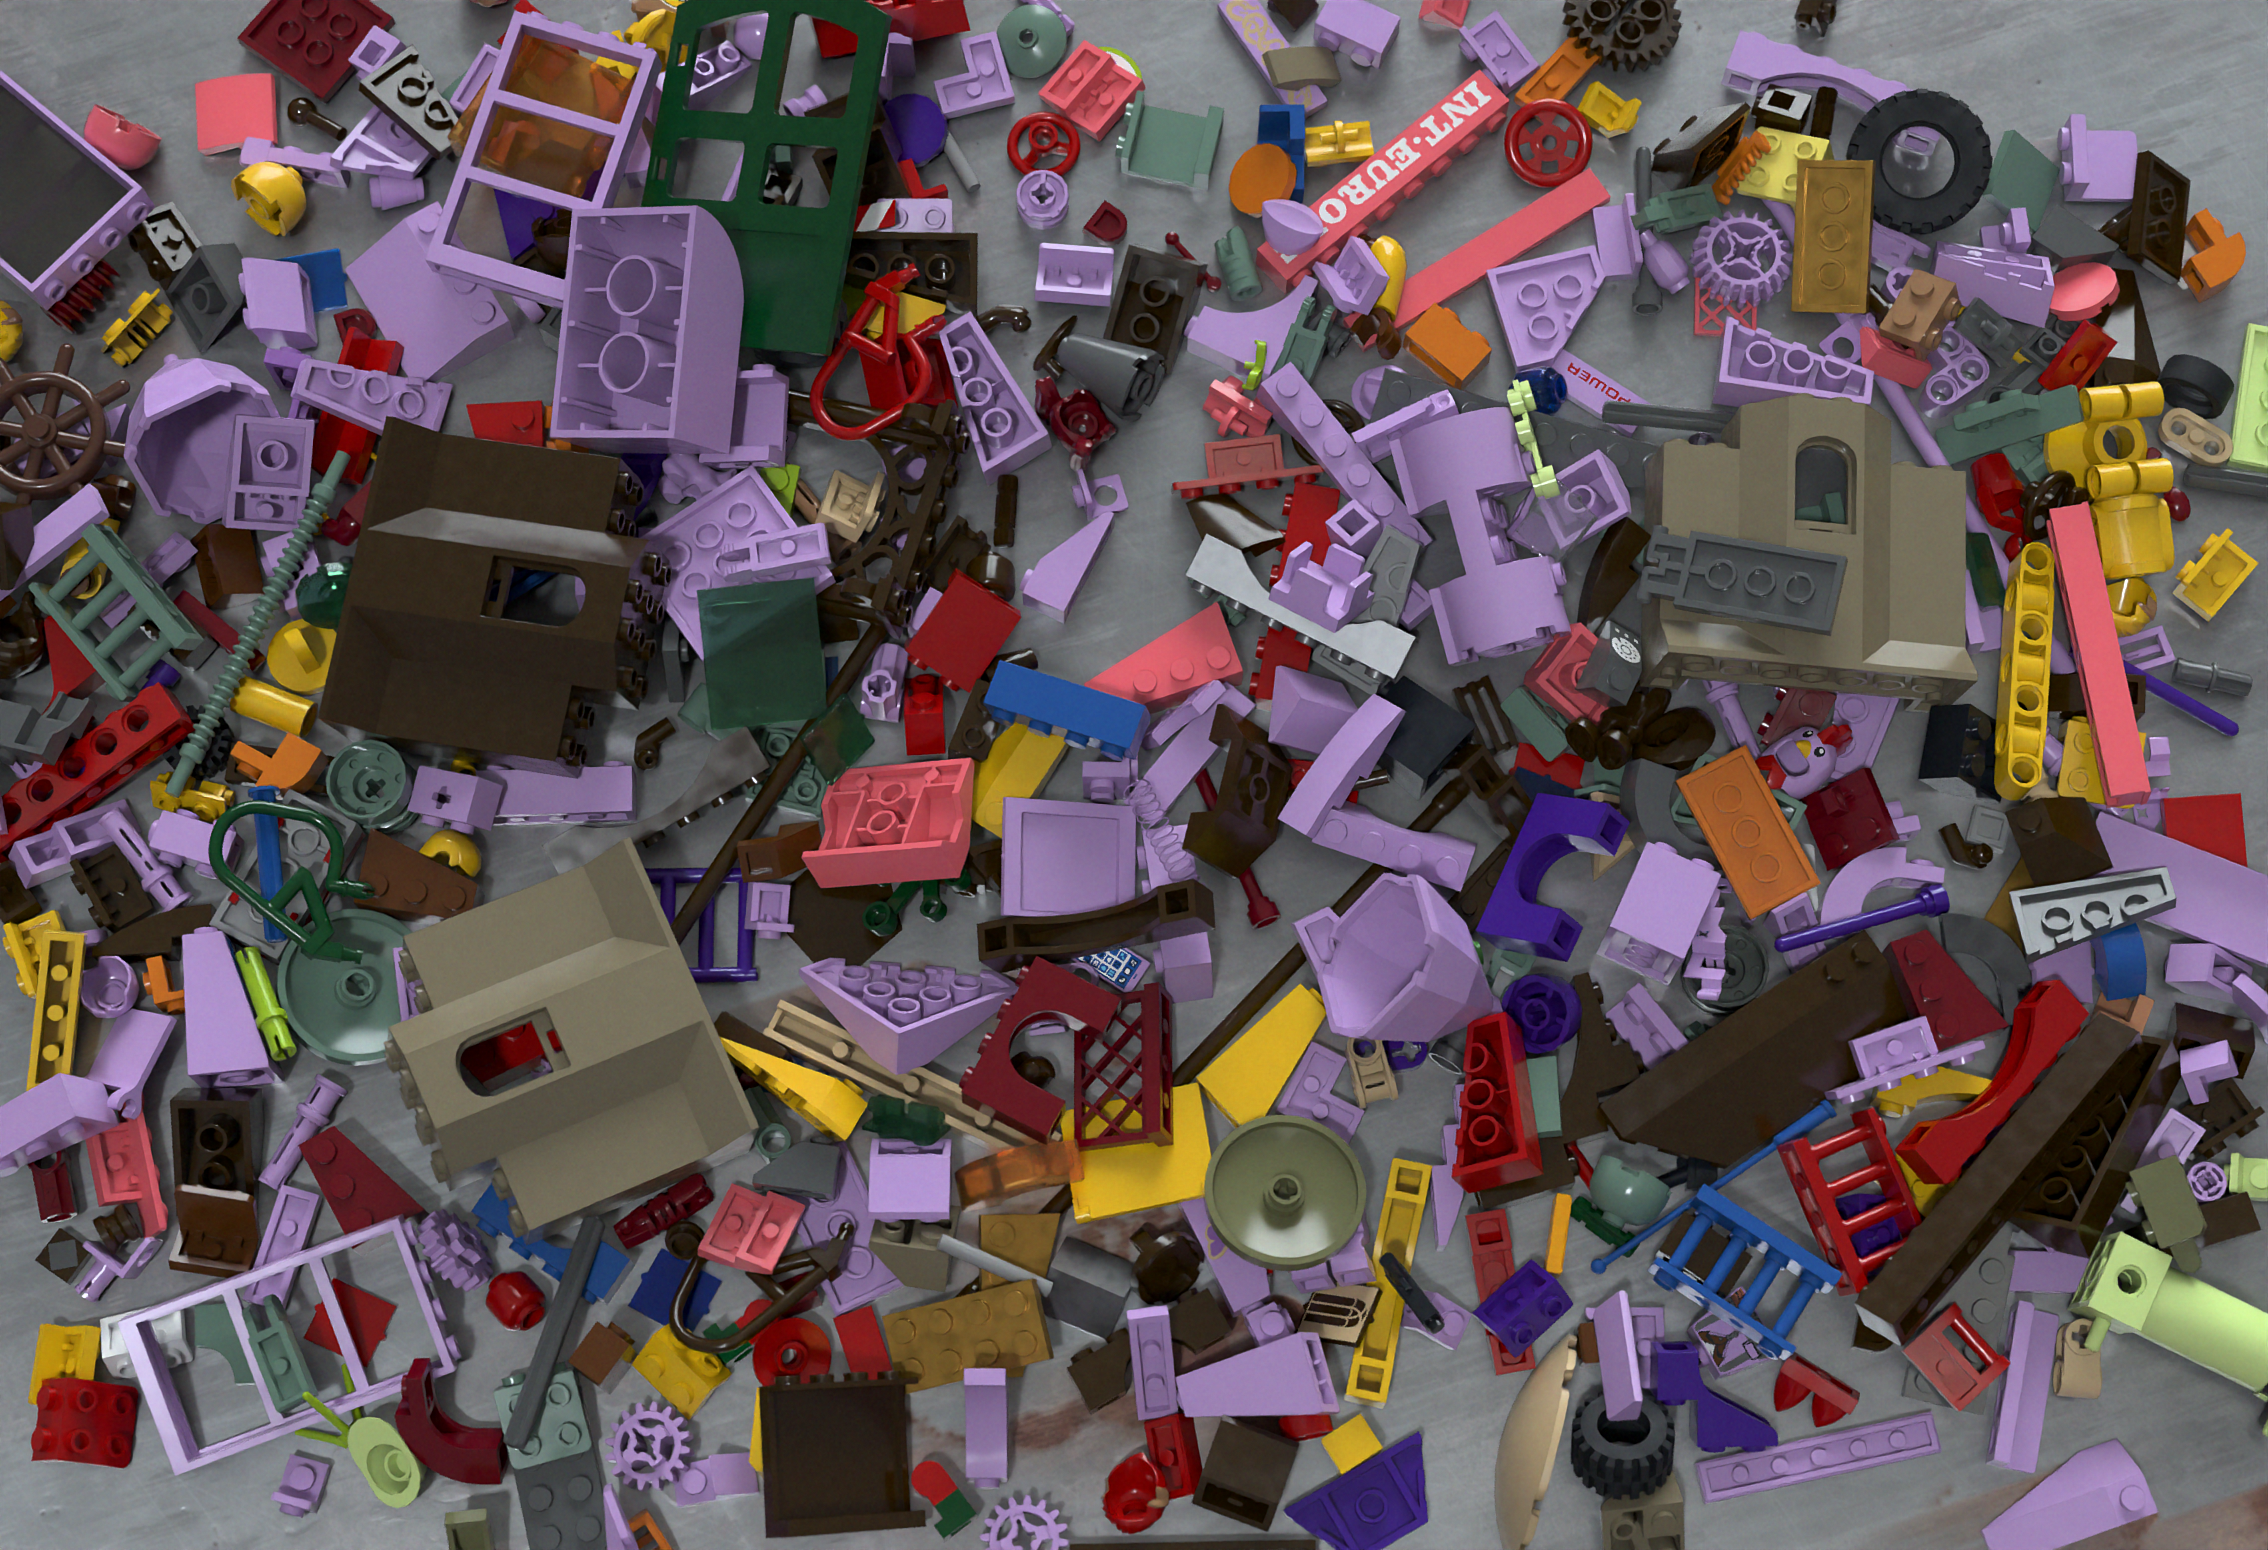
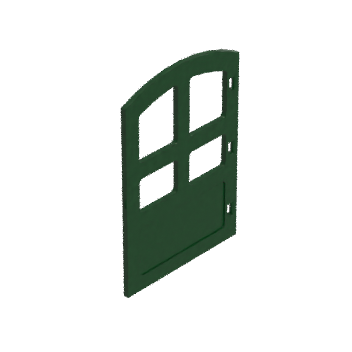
M688 0L677 6L641 207L697 205L712 214L724 228L736 252L743 281L744 306L739 348L831 356L892 21L890 15L865 0ZM768 13L767 28L751 110L748 113L689 110L688 103L701 33L705 29L727 21ZM803 14L831 22L858 36L846 111L844 116L839 119L779 114L795 20L799 15ZM682 45L688 46L685 66H678ZM700 140L744 143L745 148L737 192L732 201L677 198L672 196L680 146L683 141ZM775 146L837 149L838 155L830 199L826 207L815 208L763 203L771 152ZM661 158L667 160L664 180L658 179Z

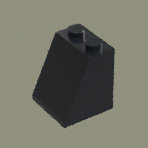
M1403 675L1396 684L1393 681H1389L1377 694L1379 697L1405 710L1406 713L1376 764L1381 769L1387 768L1389 776L1419 801L1445 774L1442 767L1467 743L1471 744L1476 724Z

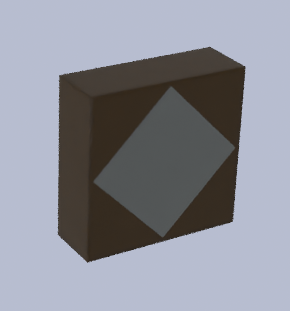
M59 1228L35 1261L70 1285L92 1254L82 1246V1242L62 1228Z

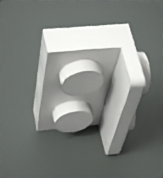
M150 1307L100 1319L102 1359L115 1380L137 1376L117 1322L128 1315ZM184 1309L151 1321L168 1368H173L193 1360L192 1351L186 1341Z

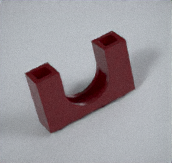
M1036 956L1031 967L1025 964L1021 969L1015 982V986L1019 987L1012 1000L1008 998L1004 1000L996 1017L1000 1021L994 1034L987 1032L977 1051L981 1055L975 1068L967 1067L958 1087L963 1089L961 1091L963 1104L1047 1146L1066 1112V1101L1031 1084L1017 1073L1009 1056L1012 1044L1023 1030L1040 1022L1064 1024L1103 1044L1121 1010V998Z

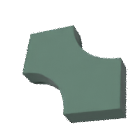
M226 1304L195 1305V1346L215 1350L222 1354L232 1368L236 1385H256Z

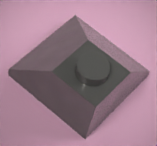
M235 243L199 246L169 288L164 292L199 352H204L208 349L241 306L244 298L239 285V273H243L241 260L243 256Z

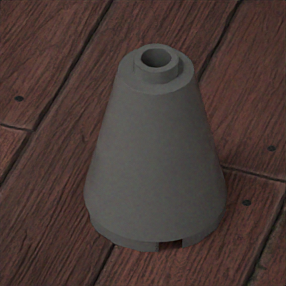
M1074 333L1070 337L1067 336L1062 340L1057 351L1060 366L1115 415L1128 422L1135 421L1142 416L1137 411L1143 404L1150 407L1165 375V367L1159 365V360H1164V357L1156 351L1090 335Z

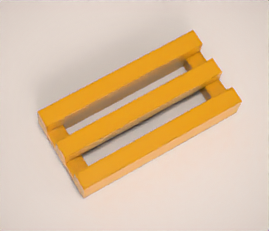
M1556 1193L1552 1202L1543 1267L1555 1279L1560 1277L1563 1270L1572 1204L1571 1195Z

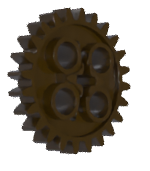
M1566 0L1562 12L1566 13L1563 25L1570 26L1567 37H1578L1574 47L1576 49L1586 47L1588 49L1585 56L1587 59L1597 55L1599 56V66L1604 65L1608 60L1612 62L1614 71L1618 69L1620 64H1624L1627 71L1632 72L1635 63L1644 71L1649 62L1656 66L1659 64L1661 57H1668L1678 40V33L1682 27V23L1678 21L1681 10L1673 9L1677 0H1639L1633 5L1630 13H1626L1634 0ZM1618 22L1615 30L1609 36H1605L1611 30L1613 23Z

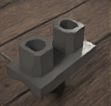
M1975 297L1969 306L1965 307L1952 327L2003 369L2007 368L2014 354L2028 340L2025 335L1978 297Z

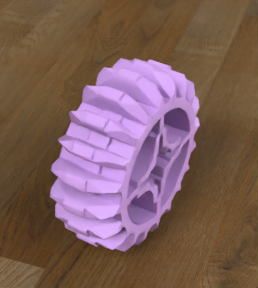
M1742 209L1738 212L1737 218H1734L1727 211L1723 214L1722 220L1714 216L1708 226L1704 225L1700 229L1699 237L1693 241L1692 249L1694 252L1691 253L1690 264L1694 265L1692 270L1693 278H1701L1699 282L1700 290L1711 288L1710 300L1720 295L1723 297L1722 303L1724 307L1730 303V300L1736 301V305L1740 310L1748 300L1753 308L1759 305L1761 299L1768 303L1772 299L1774 292L1779 293L1783 289V281L1788 280L1791 272L1789 267L1792 263V254L1788 253L1790 241L1781 240L1784 234L1783 228L1771 230L1773 225L1772 218L1762 223L1759 221L1760 216L1758 212L1752 218H1747ZM1717 245L1722 249L1721 255L1723 256L1722 262L1719 265L1715 263L1712 254L1713 248ZM1764 253L1768 258L1770 270L1765 274L1760 269L1761 263L1759 262L1760 256Z

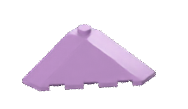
M827 958L799 969L801 979L869 1057L896 1076L908 1073L910 1070L932 1061L999 1011L1006 998L1012 1000L1019 988L1015 986L1013 981L1000 973L988 970H981L980 977L956 975V968L925 965V972L914 970L902 971L900 970L901 963L870 961L869 968H865L862 966H845V959Z

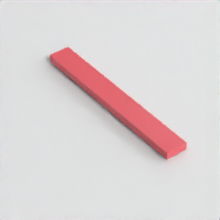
M1588 168L1405 280L1396 319L1392 322L1396 330L1400 331L1418 320L1434 302L1441 306L1486 278V270L1506 266L1590 214L1592 208L1605 205L1610 201L1611 196L1592 170ZM1355 311L1343 318V325L1346 329L1351 328L1362 313ZM1378 333L1373 334L1364 346L1358 344L1363 353L1376 346L1375 341Z

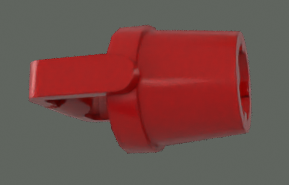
M2003 453L1989 454L1979 458L1970 467L1976 491L1975 499L1979 511L1985 514L1988 523L1992 527L2014 534L2024 533L2023 515L2025 510L2020 507V498L2025 490L2023 482L2018 479L2007 456ZM2013 509L2016 518L2003 516L2001 513Z

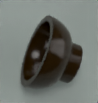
M2132 205L2117 213L2097 230L2117 243L2121 253L2127 251Z

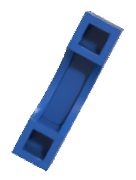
M491 1182L471 1210L479 1219L476 1226L494 1239L497 1238L499 1233L512 1241L508 1247L527 1261L533 1255L545 1263L541 1270L560 1282L572 1248L555 1247L543 1239L526 1246L522 1236L515 1238L507 1219V1215H510L508 1202L506 1199L499 1201ZM601 1240L580 1297L592 1305L597 1300L608 1305L634 1268V1263L631 1259Z

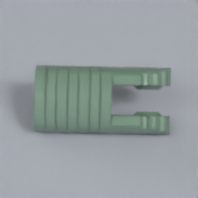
M1236 225L1233 229L1226 232L1227 239L1223 237L1217 240L1214 246L1231 299L1243 301L1260 294L1263 286L1260 282L1243 229Z

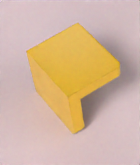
M1361 1413L1321 1439L1322 1446L1337 1467L1336 1473L1339 1477L1381 1453L1383 1449Z

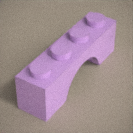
M1346 800L1341 809L1334 805L1332 806L1315 838L1312 839L1313 843L1406 874H1415L1427 881L1460 892L1477 845L1476 843L1442 832L1423 833L1395 826L1374 816L1366 807Z

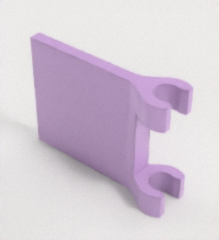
M132 1008L125 1014L117 1017L89 1073L84 1077L85 1079L103 1082L106 1089L115 1091L108 1099V1108L120 1111L126 1101V1107L121 1116L133 1120L139 1116L142 1108L141 1096L143 1086L177 1019L172 1016Z

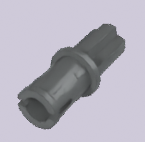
M2180 657L2177 658L2172 672V681L2203 687L2209 693L2214 689L2240 696H2248L2253 683L2252 676L2249 674L2219 668L2218 663L2215 662L2208 665Z

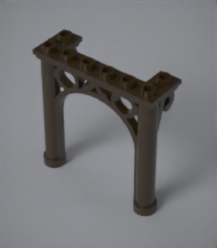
M789 389L787 423L824 431L812 413L810 393ZM823 396V404L827 414L832 421L843 427L864 425L888 411ZM947 399L945 404L939 402L937 411L921 404L906 403L898 421L876 434L860 440L878 453L886 467L889 496L884 517L870 542L856 556L844 564L829 570L836 582L798 607L882 626L886 632L890 633L892 638L900 640L903 628H907L912 619L913 607L911 604L915 592L919 593L924 584L925 573L923 569L926 560L933 556L936 548L935 533L938 524L943 523L947 516V498L950 489H954L959 480L960 469L958 465L962 454H967L971 444V433L955 401ZM881 440L906 445V447L902 448L892 457ZM913 458L926 460L924 473L918 481L907 483L901 480L898 471L909 460ZM901 492L908 496L921 494L915 514L908 511V500L905 495H901ZM908 534L899 557L898 553L886 544L889 543L893 546L899 537ZM879 558L891 559L892 567L886 578L880 577L878 583L867 581L866 567Z

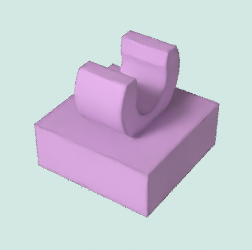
M1900 800L1885 803L1900 838L1891 844L1915 839L1921 831L1918 815L1904 817Z

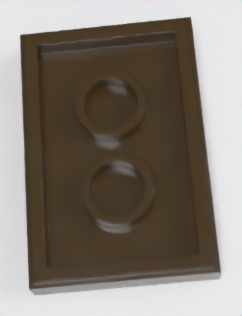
M2148 150L2137 154L2127 256L2166 283L2172 284L2180 282L2191 181Z

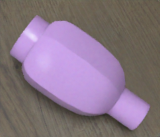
M1650 229L1639 235L1640 242L1645 248L1644 263L1660 288L1668 289L1671 294H1674L1691 282L1687 277L1689 273L1688 264L1671 243L1663 240L1658 241Z

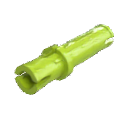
M253 946L244 948L248 957L245 958L240 950L235 954V960L239 965L257 1014L255 1023L259 1031L264 1032L272 1059L275 1061L285 1060L287 1058L284 1050L287 1049L290 1057L297 1051L286 1025L288 1022L287 1013L278 1004L260 956L259 948Z

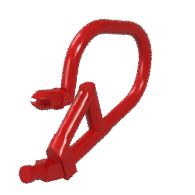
M914 263L908 265V268L896 272L894 270L875 282L870 281L864 290L867 297L812 383L810 390L812 413L819 426L832 437L846 441L868 438L898 421L904 404H921L928 393L931 384V367L919 341L925 342L926 338L943 330L947 323L943 315H933L924 320L925 322L920 325H914L915 329L906 333L903 337V341L918 369V380L915 389L905 401L858 427H843L836 424L827 414L823 404V394L828 381L852 347L887 366H891L896 359L900 298L896 293L905 289V284L914 277L918 278L921 276ZM879 305L884 307L881 345L860 335Z

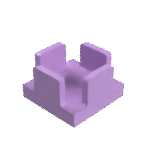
M1306 541L1288 555L1283 576L1279 582L1272 586L1269 600L1336 633L1371 606L1375 594L1369 590L1373 575L1366 571L1362 574L1365 564L1364 557L1336 543L1329 546L1323 566L1309 560L1313 544Z

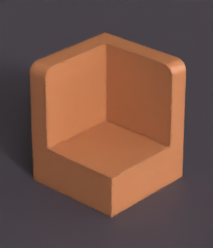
M2101 992L2088 1024H2091L2098 1014L2102 1013L2139 1031L2140 1035H2142L2155 1000L2140 994L2133 1001L2126 998L2107 1001L2103 992Z

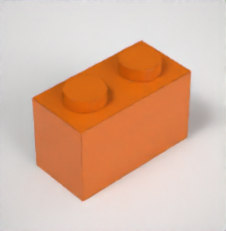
M1435 302L1405 333L1403 348L1448 386L1462 390L1487 366L1492 351L1484 336L1476 331H1469L1461 324V320L1456 313L1449 308H1441Z

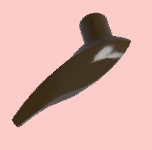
M1076 315L1066 320L1055 331L1035 358L1033 370L1039 371L1043 368L1054 381H1057L1066 372L1054 357L1057 355L1058 347L1062 340L1069 336L1078 319Z

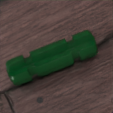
M1578 1196L1571 1204L1570 1216L1579 1223L1581 1220L1585 1222L1586 1225L1584 1227L1607 1244L1611 1245L1613 1243L1616 1245V1249L1635 1237L1630 1231L1626 1233L1622 1229L1603 1221L1601 1217L1604 1212L1599 1208L1594 1210L1591 1207L1593 1204L1583 1196ZM1640 1243L1623 1254V1256L1631 1257Z

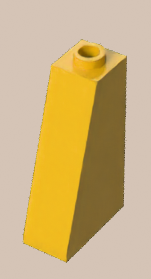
M1300 983L1196 1077L1200 1091L1235 1129L1249 1121L1270 1114L1302 1061L1311 1041H1314L1326 1021L1327 1014L1323 998L1315 989L1310 988L1307 990Z

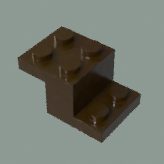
M849 92L805 110V117L837 119L843 117L846 111ZM879 94L858 207L877 203L878 199H909L912 196L897 161L903 150ZM818 148L812 155V158L830 196L838 152L837 149Z

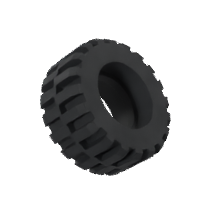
M1928 89L1901 91L1878 102L1860 120L1850 139L1846 160L1876 161L1873 219L1886 228L1904 234L1932 233L1955 224L1965 217L1980 201V197L1984 190H1986L1990 180L1989 174L1993 159L1990 152L1991 142L1989 135L1985 133L1982 126L1983 123L1978 115L1975 116L1968 108L1969 106L1963 101H1958L1952 98L1950 94L1942 91L1935 92ZM1917 126L1928 127L1942 134L1951 145L1954 154V169L1947 184L1937 193L1923 198L1908 197L1897 192L1888 183L1882 166L1883 154L1889 141L1900 131Z

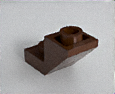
M819 820L780 825L778 834L775 837L738 841L737 852L743 883L780 879L806 868L807 866L801 858L803 852L817 851L822 841Z

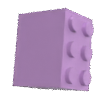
M1647 842L1596 954L1669 986L1688 952L1721 874L1715 872L1714 867L1704 860L1693 858L1691 861L1677 855V850L1668 844L1656 842L1654 845Z

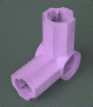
M885 643L881 644L876 650L871 675L863 679V695L860 708L861 718L900 723L904 705L903 684L909 662L907 659L909 653L905 651V648L896 644Z

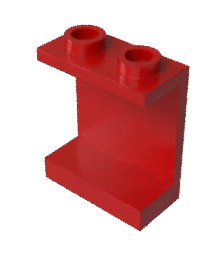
M956 568L947 580V589L912 640L907 638L904 647L905 651L909 653L907 659L915 666L924 671L930 667L941 674L939 680L950 689L958 692L962 688L970 693L977 678L980 679L1022 616L1020 610Z

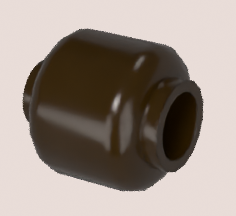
M989 551L973 558L967 564L965 571L967 576L1008 603L1014 598L1016 591L1015 568L1009 559L996 552Z

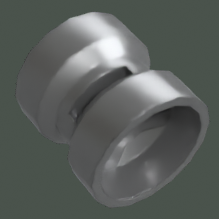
M1467 1027L1445 1035L1442 1038L1443 1042L1435 1043L1428 1054L1440 1066L1461 1075L1464 1072L1463 1063Z

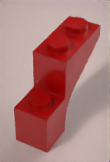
M48 616L45 619L44 630L54 690L49 705L41 715L48 710L59 691L64 692L68 697L84 700L85 697L87 698L106 682L52 616ZM93 715L83 734L94 729L91 726V723L96 720ZM69 737L62 752L73 745L76 738Z

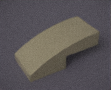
M1289 47L1266 51L1262 54L1272 85L1275 88L1299 91L1307 84L1332 88L1342 80L1332 51L1326 47Z

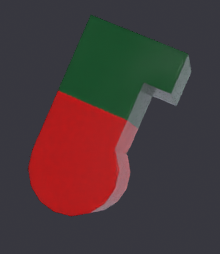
M767 1299L754 1300L746 1307L744 1315L723 1331L714 1323L704 1330L702 1334L707 1339L729 1337L745 1327L773 1302ZM780 1316L777 1319H775L772 1323L780 1320ZM766 1328L741 1347L728 1352L716 1353V1355L725 1367L730 1370L753 1352L758 1337Z
M924 1461L914 1468L911 1475V1483L916 1493L920 1497L929 1500L941 1516L942 1520L935 1524L934 1527L945 1542L978 1518L974 1509L939 1463Z

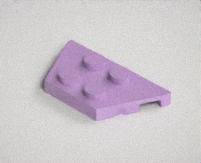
M374 105L331 155L330 166L336 169L413 180L432 155Z

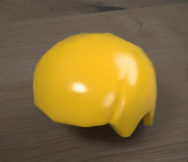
M450 829L437 831L419 850V853L443 866L447 864L451 867L456 866V873L462 876L468 874L473 878L481 869L482 859L478 847L471 838L459 831Z

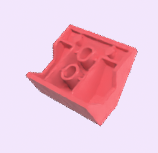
M972 758L834 770L821 803L826 831L820 847L817 851L803 852L801 857L820 888L959 878L970 848L974 761Z

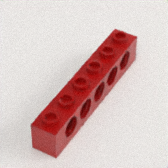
M159 682L154 686L146 687L138 693L136 699L122 709L111 712L105 721L95 729L82 734L80 739L76 738L73 745L60 754L55 766L43 763L41 768L29 777L15 782L10 790L1 796L8 834L0 835V863L6 860L10 861L8 856L14 842L49 831L54 822L81 814L180 742L188 734L195 731L193 728L194 723L176 695ZM149 720L146 728L140 731L142 724ZM117 743L115 750L108 754L111 746ZM85 766L84 772L77 777L78 771ZM53 789L51 797L45 801L46 795ZM21 813L20 819L14 823L15 817Z

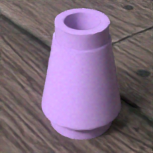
M381 175L369 178L372 208L381 207L383 211L417 202V200H424L422 178L406 180Z

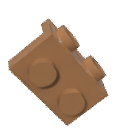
M1915 268L1880 324V336L1914 348L1916 359L1924 362L1929 353L1939 347L1943 331L1948 322L1954 321L1959 314L1961 300H1959L1956 283Z

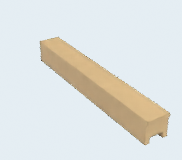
M780 999L777 1005L778 1009L763 1034L785 1047L791 1055L844 1080L847 1078L859 1088L1047 1178L1064 1144L1062 1134L1055 1131L1046 1146L963 1104L961 1096L963 1089L959 1088L958 1084L921 1066L910 1070L908 1073L896 1076L872 1060L848 1031Z

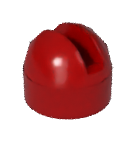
M2025 533L2013 534L2004 543L2002 550L2010 563L2021 552L2019 541H2022L2024 547L2034 542Z

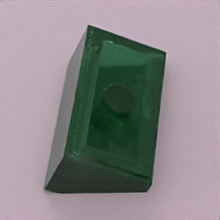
M1966 533V567L1970 573L1979 611L1984 613L2004 607L2006 591L1990 538L1987 533Z

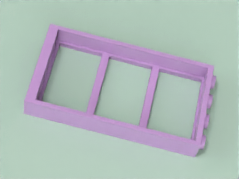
M514 11L425 261L433 272L562 310L565 288L564 279L449 246L471 183L475 182L570 211L572 209L612 208L662 64L654 48L645 49L647 45L645 43L634 42L631 45L619 41V38L607 32L600 31L597 35L586 32L581 26L573 22L563 21L562 24L548 21L549 19L546 16L535 11L527 12V14ZM525 34L639 67L620 124L506 92L505 89ZM499 105L614 138L592 202L477 168Z
M403 1214L397 1215L128 1315L117 1322L175 1476L326 1420L313 1407L284 1417V1414L278 1413L275 1410L248 1341L250 1336L241 1312L244 1307L237 1291L238 1288L309 1263L356 1391L323 1403L335 1415L342 1414L400 1392L402 1376L408 1374V1371L370 1385L323 1257L393 1231L440 1356L439 1360L431 1362L433 1379L454 1372L459 1366L457 1359L462 1358L460 1350H458L460 1346L455 1335L448 1336L443 1321L448 1320L447 1312L440 1297H433L429 1283L434 1281L432 1271L427 1260H420L414 1246L419 1244L418 1234L415 1226L413 1227L412 1221L405 1222ZM223 1295L270 1423L198 1449L151 1321Z

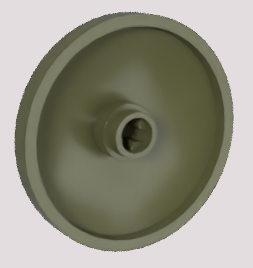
M1292 1115L1265 1116L1236 1128L1222 1140L1209 1161L1204 1181L1205 1210L1208 1220L1219 1239L1240 1258L1259 1267L1278 1271H1297L1323 1264L1340 1253L1357 1232L1366 1204L1364 1173L1349 1145L1328 1127L1316 1121Z

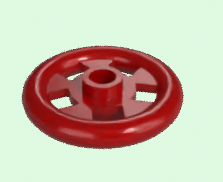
M1538 99L1524 105L1513 115L1505 131L1504 151L1511 169L1522 180L1537 187H1559L1582 173L1592 153V133L1586 118L1576 107L1559 99ZM1556 115L1564 117L1571 123L1565 132L1552 124ZM1537 116L1543 125L1530 134L1524 125L1530 119ZM1545 136L1554 138L1555 147L1548 150L1543 147L1542 140ZM1567 140L1578 142L1574 158L1564 156ZM1528 142L1530 143L1531 152L1535 157L1524 161L1520 154L1519 146ZM1542 161H1557V172H1542Z

